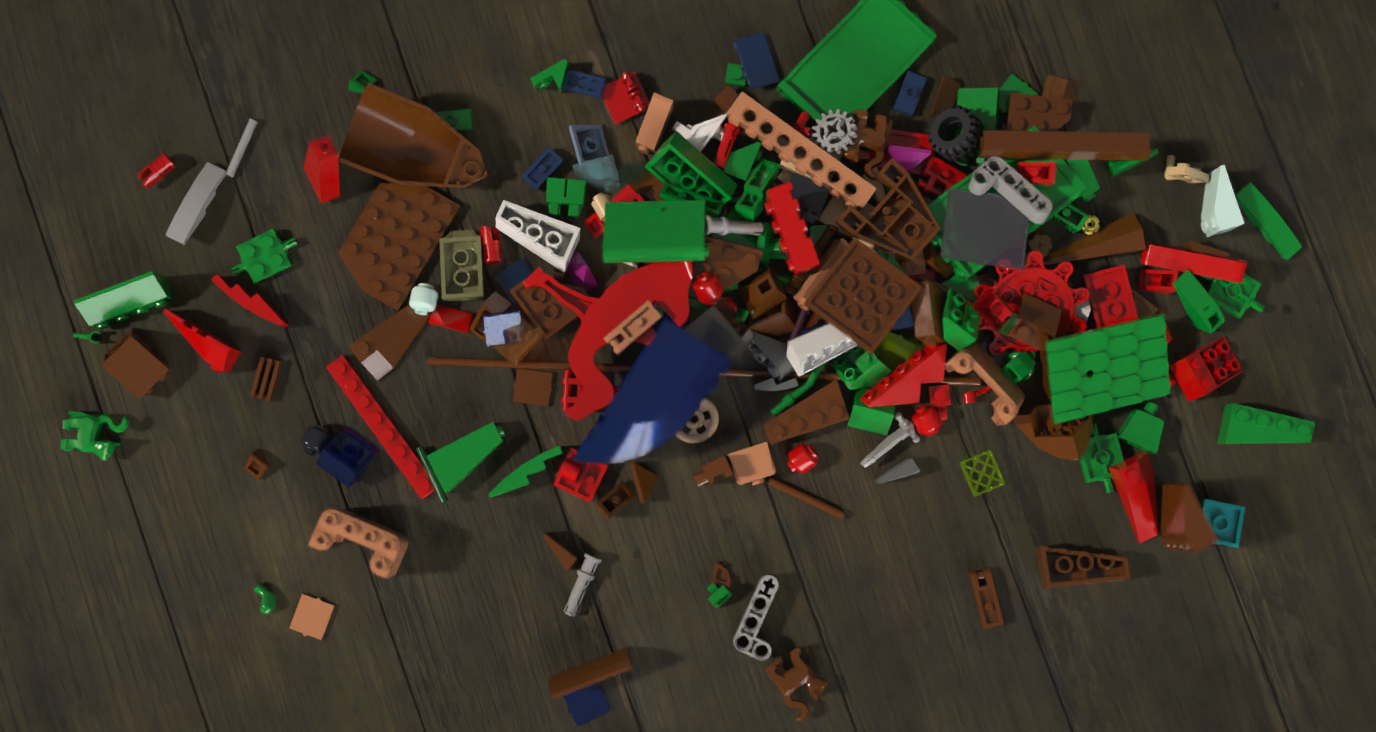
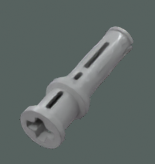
M705 215V234L712 232L723 236L727 233L760 236L761 232L763 233V224L760 222L731 221L726 217L711 218V216Z
M584 553L585 559L581 568L577 570L578 577L563 610L564 613L573 617L576 616L589 582L595 578L594 572L598 563L602 561L600 558L588 553Z

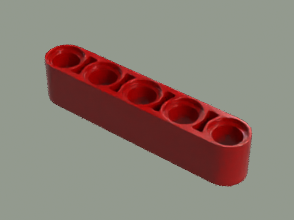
M1145 242L1146 249L1142 251L1141 264L1178 270L1180 272L1189 270L1192 274L1232 282H1243L1247 261Z

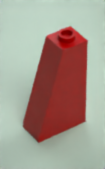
M328 135L309 142L303 167L321 204L340 197L338 153Z

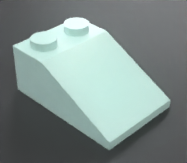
M1225 165L1208 173L1209 182L1205 185L1201 214V228L1207 237L1230 231L1244 224Z

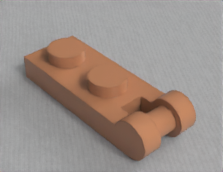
M647 301L612 330L604 340L607 344L610 343L614 347L613 351L618 355L660 320L662 316ZM620 333L625 338L621 343L616 338Z

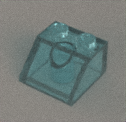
M613 155L573 165L577 178L586 180L589 185L600 191L605 190L606 193L617 190V187L621 186Z

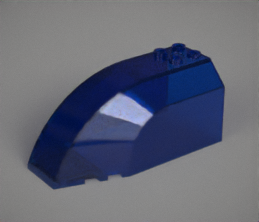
M666 314L656 328L655 336L649 345H645L618 386L620 388L608 404L609 406L603 415L600 414L573 459L577 462L595 464L622 462L645 455L662 446L689 422L708 392H713L719 384L718 377L721 373L725 375L731 366L729 355L685 324L680 328Z

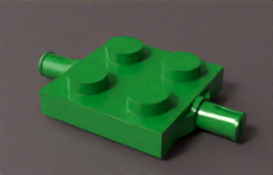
M271 229L236 246L242 263L232 267L231 270L234 271V275L246 270L255 284L293 266L288 257V249L298 245L295 237L283 242L279 239L275 229Z
M1247 274L1244 275L1242 283L1202 276L1210 281L1207 293L1217 303L1219 308L1235 318L1240 319L1249 307L1254 308L1259 313L1265 308V305L1255 300L1261 283Z
M1094 423L1088 448L1079 458L1085 483L1103 481L1106 493L1115 491L1109 467L1124 461L1117 433L1099 435L1097 423Z

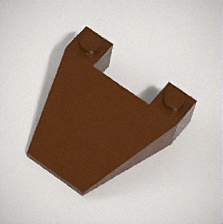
M891 158L875 176L890 189L885 197L866 218L849 205L834 223L850 237L913 260L941 228L909 173Z

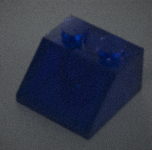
M346 426L322 449L316 464L350 488L361 477L379 450Z

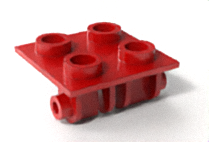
M629 71L625 72L621 78L606 84L602 97L615 125L648 110L650 104L635 71L632 73Z

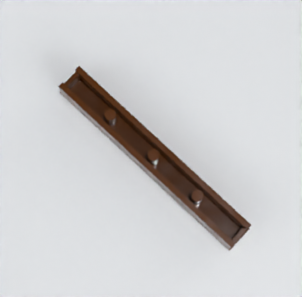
M984 130L983 137H980L979 158L996 156L1014 159L1146 161L1152 151L1150 150L1149 133Z

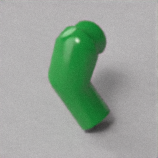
M259 583L254 591L262 597L260 611L263 614H269L275 607V595L266 586Z

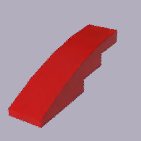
M216 274L211 279L225 294L242 307L261 318L285 328L289 326L261 294L256 293L252 297L242 285L236 284L232 287L219 274Z

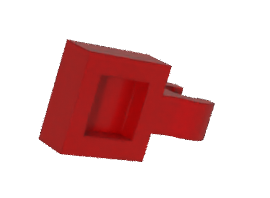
M949 385L928 386L929 406L936 407L941 420L946 421L947 411L945 406L951 405Z

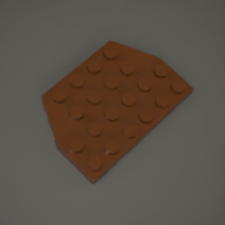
M379 183L338 254L362 291L399 312L439 246V238L444 237L461 206L427 186Z

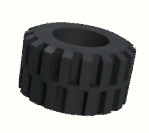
M957 105L956 108L949 106L948 110L942 109L941 114L937 113L934 116L936 119L931 121V128L928 129L930 134L928 141L931 142V147L950 162L955 161L958 163L961 159L966 161L969 156H975V151L980 150V137L983 136L984 125L981 120L969 109L963 108L960 105ZM962 128L959 136L951 140L953 133L957 129Z

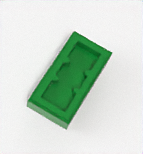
M471 109L435 112L457 132L473 130Z

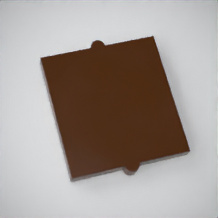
M517 368L516 381L513 384V387H515L513 402L549 407L550 393L553 391L551 388L553 373Z

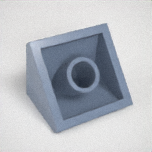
M601 124L569 126L581 171L611 163Z

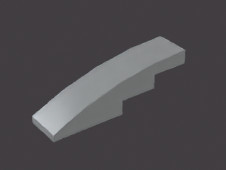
M209 162L205 164L178 208L166 232L167 237L185 245L206 215L205 209L215 197L216 188L226 176L225 170Z

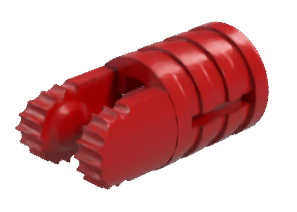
M164 152L142 169L137 176L140 180H143L142 184L145 188H150L177 166Z
M482 225L480 233L484 264L502 262L498 229L496 226L489 228V226Z

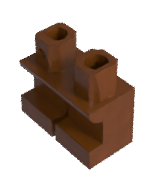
M722 456L703 465V471L693 476L697 485L700 486L707 482L712 485L715 481L714 477L721 473L724 474L725 478L734 474L726 457Z

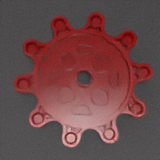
M1039 251L1030 252L1027 256L1026 265L1019 269L1014 268L1008 260L1002 259L996 263L995 267L999 274L998 283L993 286L980 284L975 288L974 292L977 298L986 289H989L1000 296L1014 311L1023 293L1062 309L1054 339L1063 337L1067 332L1081 333L1086 330L1087 324L1085 320L1078 318L1074 310L1078 304L1084 303L1089 299L1090 293L1084 287L1073 289L1068 286L1067 279L1073 272V266L1067 261L1061 262L1055 269L1049 270L1043 266V255ZM1000 302L995 303L991 308L992 315L996 317L1000 316L1004 311V306ZM1011 315L1005 318L1004 324L1010 319ZM982 317L980 318L978 330L990 329L995 334L994 340L989 345L991 354L1001 355L1007 348H1015L1017 351H1025L1026 353L1030 351L1036 353L1039 350L1022 341L995 331Z

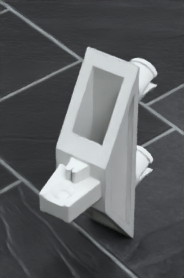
M726 114L696 124L694 127L690 124L685 127L677 121L672 130L681 134L701 152L711 137H715L721 142L725 132L721 123L726 118Z

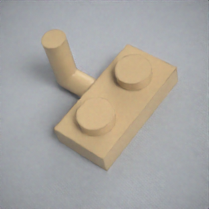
M1167 156L1166 180H1182L1190 184L1209 182V174L1202 172L1200 168H1191L1190 164L1178 163L1174 167L1175 156Z

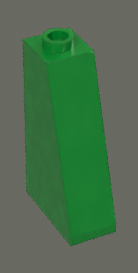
M492 422L426 456L445 493L451 492L505 441L503 438L505 432L500 424L496 425L495 422Z

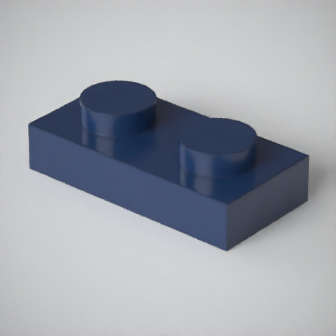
M548 147L521 178L538 191L547 181V178H550L562 165L564 160Z

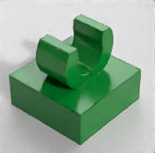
M712 582L707 587L712 594L708 600L717 609L732 596L724 585L718 588Z

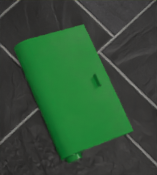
M705 200L605 203L604 263L705 261V257H709V244H705Z

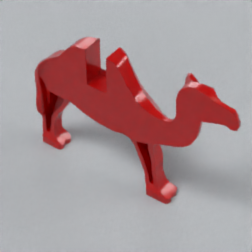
M630 183L612 199L613 202H645ZM693 261L650 262L649 265L635 269L620 277L605 290L600 298L587 297L561 285L553 277L546 274L541 267H538L522 282L527 289L541 287L549 291L562 304L574 310L581 319V326L570 346L568 359L571 370L582 384L583 389L575 404L566 410L569 418L581 420L607 406L619 392L620 388L612 384L597 369L594 363V356L600 348L607 344L604 338L644 303L649 301L655 309L660 306L680 329L684 326L690 312L688 294L693 278ZM651 327L633 341L652 347H660L665 344L663 339ZM621 333L616 337L619 341L625 339Z

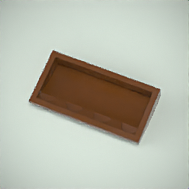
M627 647L550 676L549 688L552 700L632 669L633 662Z

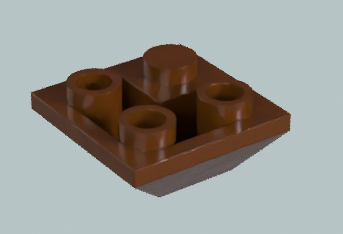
M771 265L741 284L738 288L753 320L788 298Z

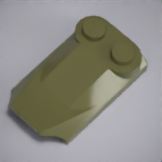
M474 230L449 231L444 238H439L442 299L446 301H465L484 298L481 236L477 235Z

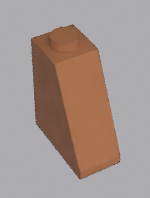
M657 93L653 94L635 142L640 152L648 155L649 153L655 154L673 113V100Z

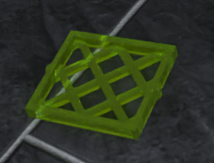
M991 450L959 462L973 497L1005 485ZM988 455L985 462L979 460L980 456ZM990 457L993 465L988 464ZM974 460L972 468L965 465L966 462ZM977 462L984 465L982 471L975 469ZM986 466L993 468L991 476L984 473ZM965 468L971 470L969 476L967 475ZM973 471L980 474L978 481L971 479ZM995 472H997L999 479L993 477ZM982 476L989 478L987 485L980 482ZM992 479L998 481V485L990 487ZM970 481L976 483V486H975L974 489H973L972 484H971ZM979 485L986 487L984 491L976 492Z

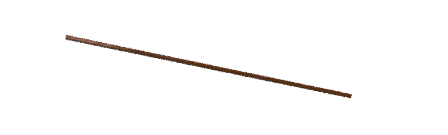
M427 357V365L571 370L569 362ZM595 363L597 369L602 372L774 378L768 370ZM793 371L785 379L796 378L808 380L812 371H809L801 375L800 377L797 375L796 371ZM821 372L817 379L833 381L837 379V381H843L837 372ZM944 377L943 382L921 384L980 386L981 379Z

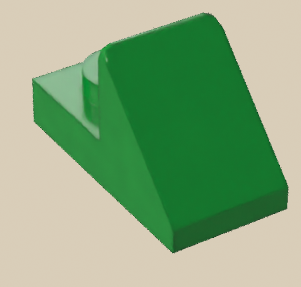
M566 58L530 78L535 90L539 88L541 90L545 89L551 84V81H554L560 93H562L563 83L569 68Z

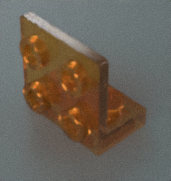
M509 313L508 315L510 316L508 318L512 317L513 319L495 327L502 341L497 342L487 337L486 341H493L489 342V344L513 366H516L543 338L544 331L539 327L534 329L520 315ZM513 320L519 329L518 333L516 330L514 332L511 326ZM507 324H508V326L510 327V329H512V331H511V330L507 331V328H506ZM498 327L501 329L503 333L502 337L497 330ZM504 332H511V334L508 335V337L511 335H519L518 338L516 337L515 339L507 340L509 338L506 337Z

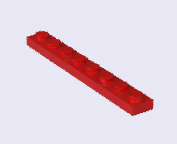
M341 355L327 365L326 368L420 498L424 499L434 492L435 489L422 462L346 357Z

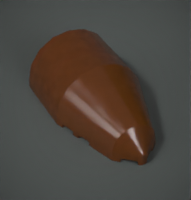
M367 83L351 120L338 162L398 185L466 188L487 176V170L479 149L428 106Z

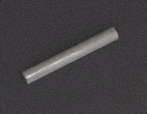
M249 119L226 171V175L234 176L257 121Z

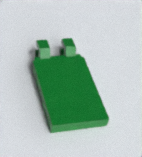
M958 88L957 105L963 108L966 107L980 119L984 125L983 130L997 131L1000 89ZM962 128L955 131L954 139L959 136ZM979 150L977 152L976 163L979 164V166H981L989 158H979ZM969 157L966 161H963L961 159V161L957 164H959L960 166H968Z

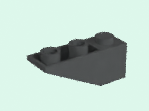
M742 329L739 336L741 344L754 354L755 359L768 369L772 377L777 378L781 382L795 371L786 357L787 344L749 329Z

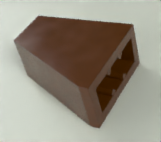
M929 280L916 282L923 288L911 302L915 335L924 345L935 346L936 343L944 342L943 316L947 295Z

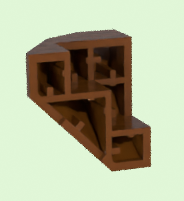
M1048 396L1040 398V403L1021 405L1012 421L1037 448L1059 459H1069L1071 461L1079 459L1087 450L1093 428V414L1054 424L1051 401Z

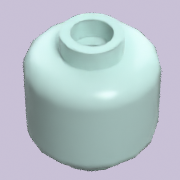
M420 283L412 289L409 305L415 310L416 314L427 315L428 312H433L436 308L438 292L434 290V286Z

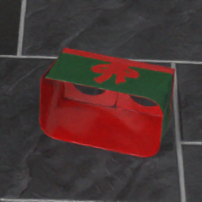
M986 289L974 303V310L995 331L1010 336L1023 320L1000 296L989 289ZM1000 302L1004 306V311L1000 316H993L991 308L995 303ZM1011 315L1010 319L1004 324L1005 318Z

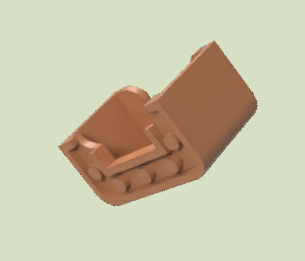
M330 509L323 512L309 542V546L326 550L334 542H343L344 538L371 548L375 550L370 562L371 570L384 578L396 575L408 547V539L404 534L346 509Z

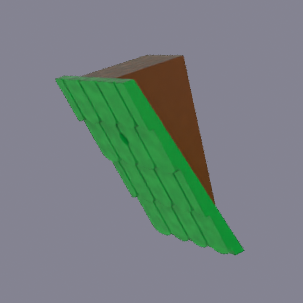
M1163 313L1045 341L1046 352L1039 349L1042 384L1045 393L1051 401L1054 424L1170 394L1166 323Z

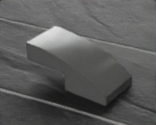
M774 378L755 384L753 387L757 391L778 392L796 388L798 383L796 378L776 385Z

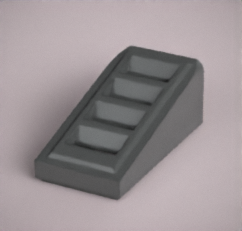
M907 458L875 478V482L882 484L916 474L920 470L912 458Z

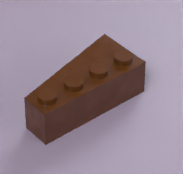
M837 379L764 424L763 428L769 445L848 420L849 416Z
M1046 546L1036 548L1042 589L1131 579L1128 559L1125 557L1049 548Z

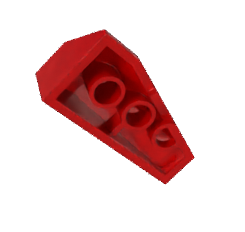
M168 309L164 310V314L206 362L211 364L210 368L220 374L222 371L230 372L241 354L240 350Z

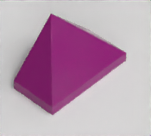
M890 145L886 149V154L909 172L931 155V150Z
M579 251L573 253L566 271L574 285L584 287L587 292L598 287L595 278Z

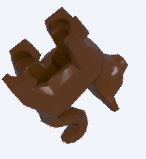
M858 109L853 113V116L856 118L855 125L857 126V130L853 132L857 134V137L851 139L854 143L853 145H847L848 151L842 148L840 154L845 159L850 160L853 165L854 162H858L860 146L876 152V157L868 160L864 166L866 176L869 179L876 180L875 176L877 173H874L872 168L883 162L887 138L891 133L893 120H887L886 116L877 114L874 119L876 127L870 128L867 127V111Z
M796 647L789 652L794 667L786 671L782 667V659L779 658L771 665L765 667V670L770 679L778 686L785 703L789 707L801 710L796 720L804 721L809 716L808 705L802 700L793 699L792 693L805 683L808 692L817 700L818 695L824 691L828 683L825 678H820L814 674L811 666L801 658L800 648Z

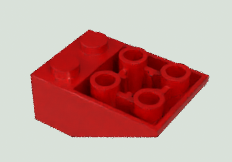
M1224 335L1169 365L1188 401L1210 393L1244 371Z

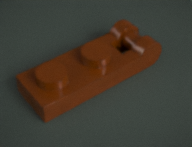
M983 568L979 572H975V570L968 572L982 629L1004 625L990 568ZM985 579L986 585L979 586L978 580Z

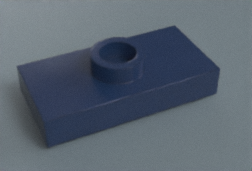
M568 69L562 89L602 100L607 79Z
M908 71L893 110L912 117L927 78Z

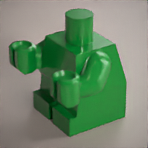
M1025 351L1009 353L1004 358L1008 363L1001 368V371L1008 376L1013 384H1016L1021 379L1027 381L1033 375L1034 365L1036 364L1033 359L1036 357V354L1033 351L1029 353Z

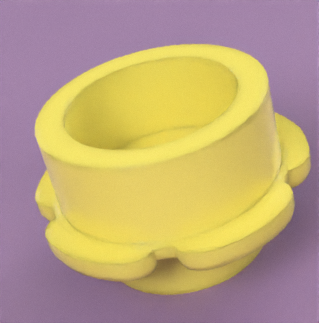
M1089 215L1081 230L1087 235L1096 233L1100 228L1098 224L1099 219L1096 216Z

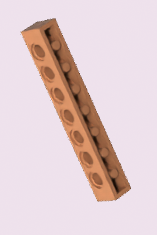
M741 92L728 110L726 116L729 117L728 121L737 127L740 125L745 129V133L753 139L755 137L758 138L766 149L776 151L781 160L794 164L796 166L795 169L799 173L812 177V181L816 185L826 187L831 196L844 200L847 207L851 205L860 212L877 189L744 92ZM751 113L754 115L755 120L749 122L745 119L744 115ZM768 125L772 132L769 134L763 133L761 126ZM778 138H786L788 140V145H780L778 143ZM795 150H803L805 157L798 158L795 155ZM812 162H819L822 166L821 170L813 169ZM830 173L836 174L838 182H831L828 175ZM845 186H853L855 193L852 195L848 194Z

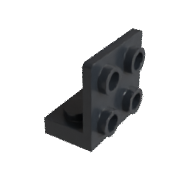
M794 173L790 180L793 187L791 196L798 201L799 217H802L805 222L817 225L829 196V190L824 186L819 187L809 178Z

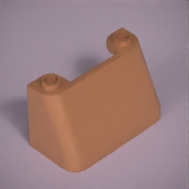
M973 342L962 350L955 352L945 362V370L948 373L955 370L958 373L965 374L973 369L998 396L991 403L994 407V415L991 419L997 426L1006 425L1015 417L1023 404L1024 393L1017 384H1013L1008 376L1001 371V367L979 344Z

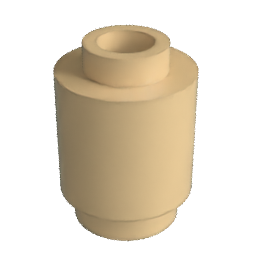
M602 192L593 197L594 201L591 205L600 220L604 221L605 203L613 201L609 194Z

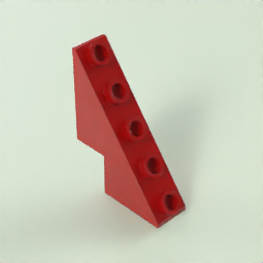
M943 342L936 343L935 346L926 345L920 351L915 352L905 363L897 366L895 371L889 376L881 379L874 388L866 391L860 400L868 407L919 403L921 383L944 381L947 344Z

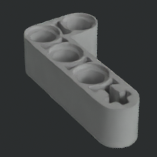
M991 157L974 171L969 182V190L975 195H982L993 187L1036 224L1045 222L1052 209L1050 200L1000 157Z
M770 574L763 575L760 578L733 638V643L737 650L758 660L768 659L772 652L769 643L756 636L778 589L777 579ZM772 579L771 582L774 586L773 588L769 587L766 592L770 594L769 598L762 593H758L760 589L763 592L765 590L764 580ZM759 597L764 598L766 601L765 606L761 609L754 606V601ZM748 617H755L757 619L756 626L752 628L746 626V619ZM740 636H746L749 640L748 644L744 647L737 644V639ZM759 645L767 646V652L764 655H758L756 648Z

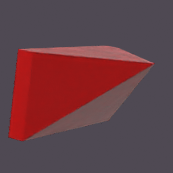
M436 304L435 310L431 312L428 324L469 333L473 313Z

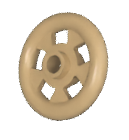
M689 395L680 399L674 405L670 415V425L674 434L687 443H700L709 439L716 431L719 422L716 406L711 400L701 395ZM691 403H699V410L691 409ZM681 410L686 411L684 420L678 418ZM709 411L711 419L705 420L703 412ZM694 416L698 417V421L696 423L691 422V419ZM684 425L691 429L688 434L682 430ZM704 425L707 430L701 434H698L696 429H699Z

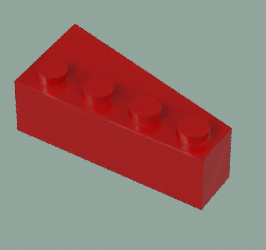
M790 181L767 190V202L764 203L767 214H772L774 219L771 224L775 234L779 233L781 237L779 245L782 252H786L789 258L786 260L790 272L794 271L795 276L819 268L820 263L810 236L807 237L806 235L808 233L806 223L802 217H799L798 201L791 196L793 187Z

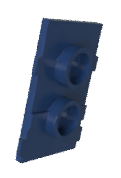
M764 33L738 38L733 43L734 49H737L744 70L743 75L744 78H747L750 90L780 82L776 71L777 67L773 62L767 44L768 40Z

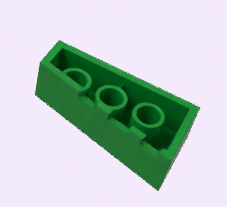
M1235 403L1225 404L1217 444L1310 443L1315 422Z

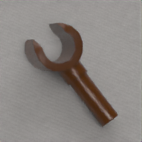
M556 267L553 269L554 279L556 281H564L565 273Z

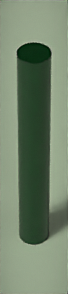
M420 446L416 451L441 504H445L449 499L426 457L428 454L424 446Z

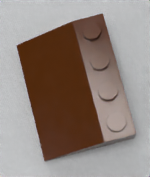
M1162 483L1159 485L1160 532L1163 536L1161 541L1166 548L1175 551L1197 553L1218 542L1188 483Z

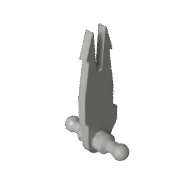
M900 412L895 413L894 417L899 421L900 428L891 433L860 462L861 465L866 468L874 463L876 459L889 451L899 441H903L907 436H910L914 443L919 442L920 437L916 435L912 421L904 419Z

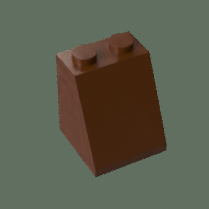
M133 328L102 356L101 366L139 399L143 395L145 397L154 390L153 385L158 380L162 382L169 375V364Z

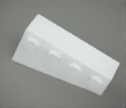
M503 200L496 215V228L557 269L564 273L566 272L580 239L581 228Z
M828 324L789 341L786 357L800 377L852 349L857 344L831 324Z

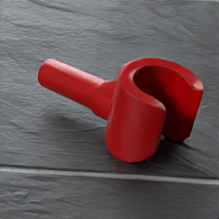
M987 386L980 390L965 392L963 394L964 404L976 402L975 396L991 391L990 387Z

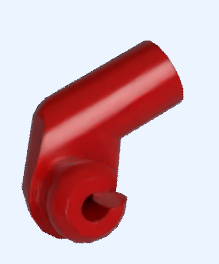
M803 111L794 126L796 131L806 138H810L813 132L810 131V127H806L810 114Z

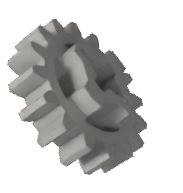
M837 109L835 114L832 110H829V115L827 116L822 113L823 119H816L815 121L818 123V126L812 127L814 132H816L812 134L813 139L816 140L814 143L824 151L827 150L830 155L833 154L834 150L840 154L842 148L848 151L847 145H853L854 143L851 139L857 137V134L853 132L857 130V126L853 124L855 122L854 119L849 117L846 111L842 114L840 109Z

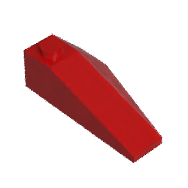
M1143 451L1109 467L1138 543L1158 535L1154 470L1147 452Z

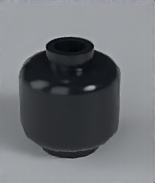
M317 424L309 426L300 440V444L304 447L303 452L313 457L315 454H324L331 442L330 431Z

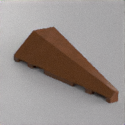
M1130 213L1099 229L1096 233L1087 235L1043 257V266L1057 265L1064 261L1071 263L1143 251L1146 249L1143 229L1135 214Z

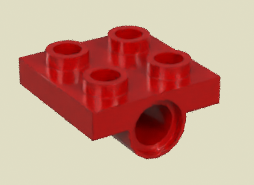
M571 448L560 467L553 485L591 503L609 465Z

